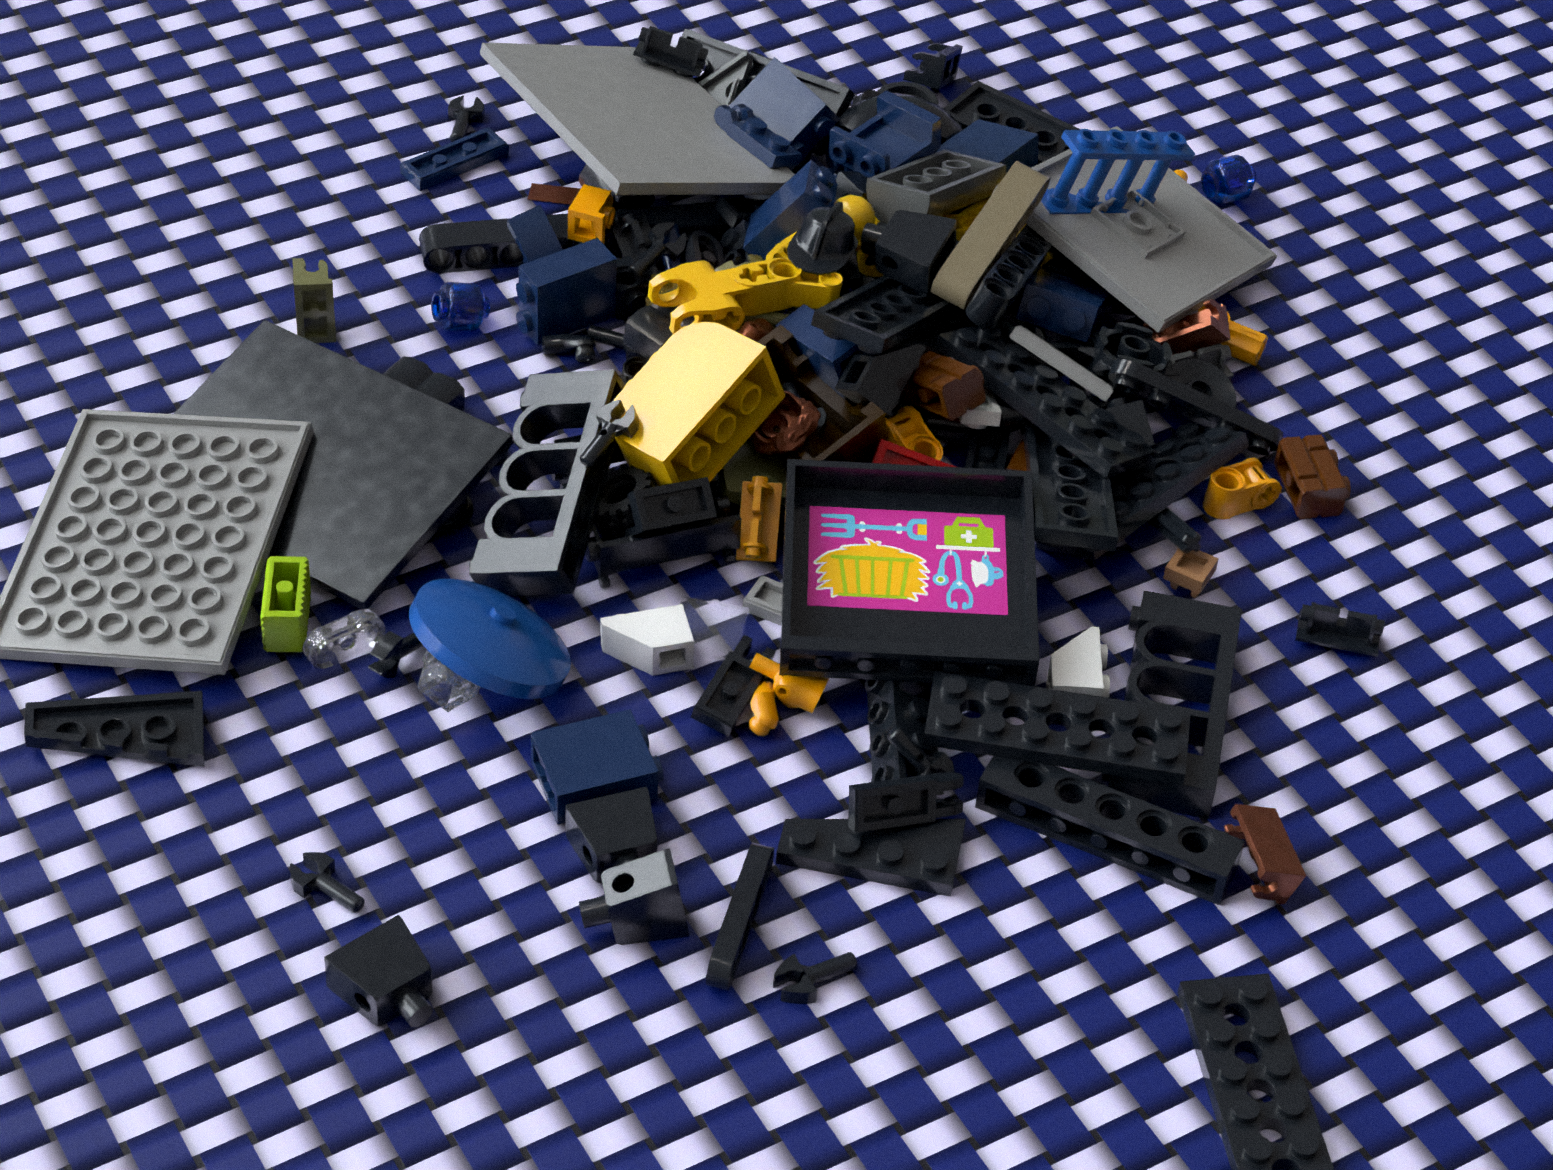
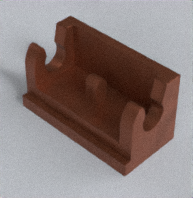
M1214 299L1203 302V305L1206 307L1205 310L1188 315L1159 333L1147 323H1143V327L1153 331L1152 339L1161 345L1165 342L1170 345L1172 355L1187 351L1194 353L1199 348L1230 340L1226 306L1220 305Z
M1235 804L1230 813L1232 818L1238 820L1240 825L1226 824L1223 827L1226 833L1239 839H1245L1251 858L1257 865L1259 879L1265 883V886L1252 885L1250 889L1258 899L1276 900L1277 904H1285L1306 877V874L1276 808Z

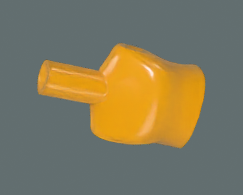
M757 652L749 668L773 679L774 693L783 705L788 708H801L810 713H813L829 680L826 677L779 675L780 664Z

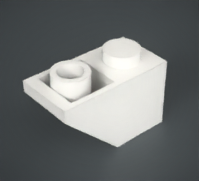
M682 604L600 618L602 652L652 676L694 669V639Z
M1099 627L1088 628L1051 654L1046 681L1047 689L1109 698L1110 676L1103 675L1102 669H1106L1108 647L1107 644H1100Z

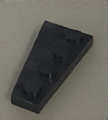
M189 691L25 703L24 725L26 747L205 767L203 692Z
M785 819L776 852V864L951 897L966 819H936L935 822L865 832H854L848 827V819Z

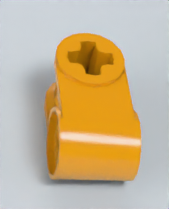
M910 405L904 406L899 410L898 414L888 419L886 418L889 442L937 460L942 459L943 447L941 443L935 438L924 423L920 413Z
M1248 458L1236 464L1220 467L1210 475L1203 499V509L1214 518L1230 519L1245 512L1270 506L1279 497L1282 486L1276 479H1270L1263 471L1262 463L1257 458Z

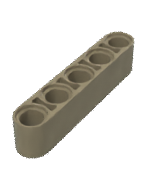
M1016 161L939 270L930 292L966 310L984 277L1010 246L1042 200L1049 186L1050 177Z

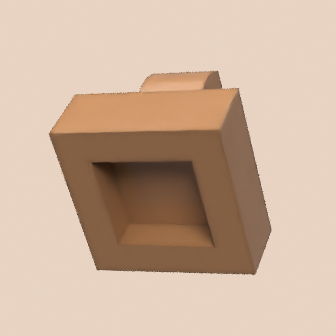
M1178 548L1165 567L1163 579L1170 581L1171 588L1174 590L1178 586L1191 590V597L1196 598L1216 571L1219 558L1200 550L1198 552L1192 550L1185 554Z

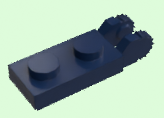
M737 104L732 108L727 105H721L714 111L715 123L730 138L769 168L799 165L802 154L790 145L788 139L776 135L767 128V124L764 121L754 118L751 108L746 107L744 104Z

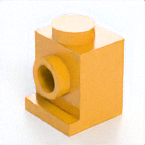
M583 184L568 208V239L584 243L598 238L605 244V229L611 228L615 218V207H612L614 200L610 190Z

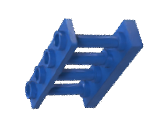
M1064 130L1061 138L1073 153L1056 187L1047 189L1041 202L1049 214H1090L1093 207L1103 203L1098 201L1099 197L1097 194L1114 161L1127 160L1113 189H1108L1105 195L1106 201L1112 197L1116 198V200L1114 199L1113 204L1106 212L1101 210L1102 213H1127L1130 210L1123 208L1127 202L1126 194L1144 160L1156 161L1142 188L1136 191L1154 204L1156 201L1154 195L1172 161H1192L1195 152L1187 144L1186 138L1176 131ZM1099 159L1085 187L1079 189L1077 195L1069 193L1085 160ZM1137 195L1134 200L1139 203L1142 198Z

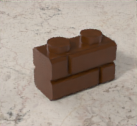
M928 351L921 356L919 367L911 375L902 391V395L907 403L953 421L967 413V409L972 410L985 402L986 395L983 387L985 381L983 374L976 366H970L956 361L952 357H945Z
M1322 434L1304 436L1303 439H1300V436L1282 438L1278 444L1274 465L1299 520L1317 518L1318 515H1321V517L1339 516L1343 512L1345 500L1350 497L1351 486L1349 478L1341 476L1338 469L1336 451L1329 449Z

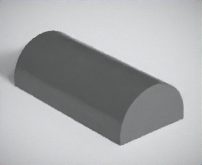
M944 149L867 178V200L872 205L876 218L888 224L895 211L898 210L942 217L991 197L996 185L1000 184L1005 177L1006 165Z

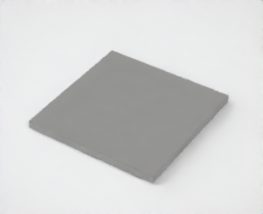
M1115 126V127L1111 128V129H1116V130H1119V131H1123V130L1120 129L1118 126ZM1071 149L1032 167V169L1050 177L1047 189L1056 187L1073 153ZM1099 159L1085 160L1069 192L1070 194L1077 195L1079 189L1085 187ZM1115 160L1097 194L1099 197L1098 201L1103 203L1093 207L1090 214H1049L1040 201L1026 224L1156 332L1163 331L1204 306V301L1215 300L1274 263L1277 255L1170 168H1168L1154 195L1156 198L1154 204L1142 197L1136 190L1142 188L1156 160H1144L1126 194L1127 202L1123 207L1130 211L1127 213H1102L1101 210L1106 212L1113 204L1114 199L1116 200V198L1112 197L1106 201L1105 195L1108 189H1113L1127 160ZM1137 195L1142 198L1139 203L1134 200Z

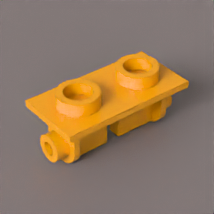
M753 476L752 481H743L740 517L742 519L740 548L736 549V560L776 562L783 483L768 482V478L764 476Z

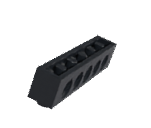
M993 756L979 779L975 808L1219 906L1238 870L1245 843L1244 840L1193 821L1183 815H1178L1150 804L1145 800L1107 787L1102 783L1094 782L1061 767Z

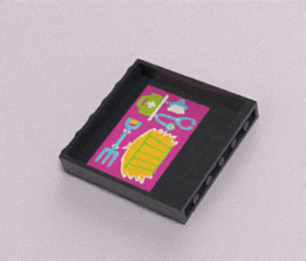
M787 459L779 675L933 683L934 673L938 671L1035 686L1039 666L1032 471Z

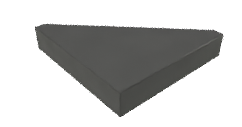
M747 49L698 82V84L721 105L729 106L744 89L753 61L752 54Z

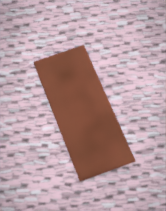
M532 183L527 200L571 205L580 188Z

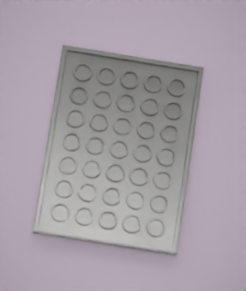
M482 42L480 55L616 195H773L795 175L787 167L769 168L730 138L714 120V111L718 106H721L719 102L692 77L678 75L672 68L661 64L659 66H652L644 63L640 57L633 55L636 47Z
M82 409L0 595V659L225 675L313 436L312 423L304 421Z

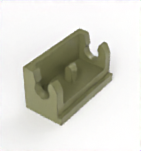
M292 258L297 335L314 343L336 342L332 279H328L327 263L324 260H319V270L308 272L306 271V264L303 258Z

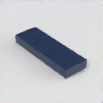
M487 127L400 163V173L419 191H422L509 155V145Z

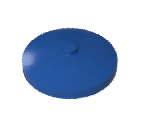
M438 579L423 585L410 606V624L422 645L447 668L487 690L515 698H544L556 693L569 674L571 659L561 637L538 614L500 591L466 580Z

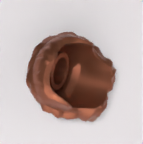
M784 391V399L749 437L755 446V452L771 456L773 454L783 455L797 451L799 447L804 445L806 437L816 430L821 413L811 401H806L804 398H798L792 393ZM776 428L780 429L779 432H774L773 430Z

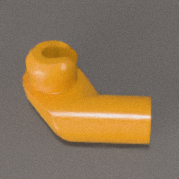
M763 681L759 684L750 703L754 716L748 722L749 728L761 737L768 735L770 729H776L779 722L775 703L776 695L773 690V683L770 681Z

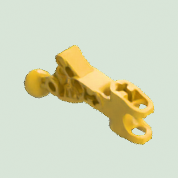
M850 194L841 197L835 201L834 205L838 201L843 203V212L852 217L855 224V236L857 240H861L865 225L868 222L875 224L873 207L861 196ZM793 233L778 243L766 255V260L743 264L736 268L715 271L710 262L705 260L694 261L661 272L649 281L648 298L653 304L660 307H677L670 313L671 323L669 329L672 334L684 328L680 326L681 322L689 316H694L695 319L691 324L715 322L736 331L743 324L745 316H755L791 307H801L803 304L812 309H819L840 298L843 278L837 272L816 275L795 267L787 255L789 242L795 235ZM668 283H676L678 285V288L673 291L659 294L660 289Z

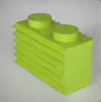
M271 556L267 559L260 615L263 649L267 652H303L306 650L307 625L311 601L309 560L306 557Z

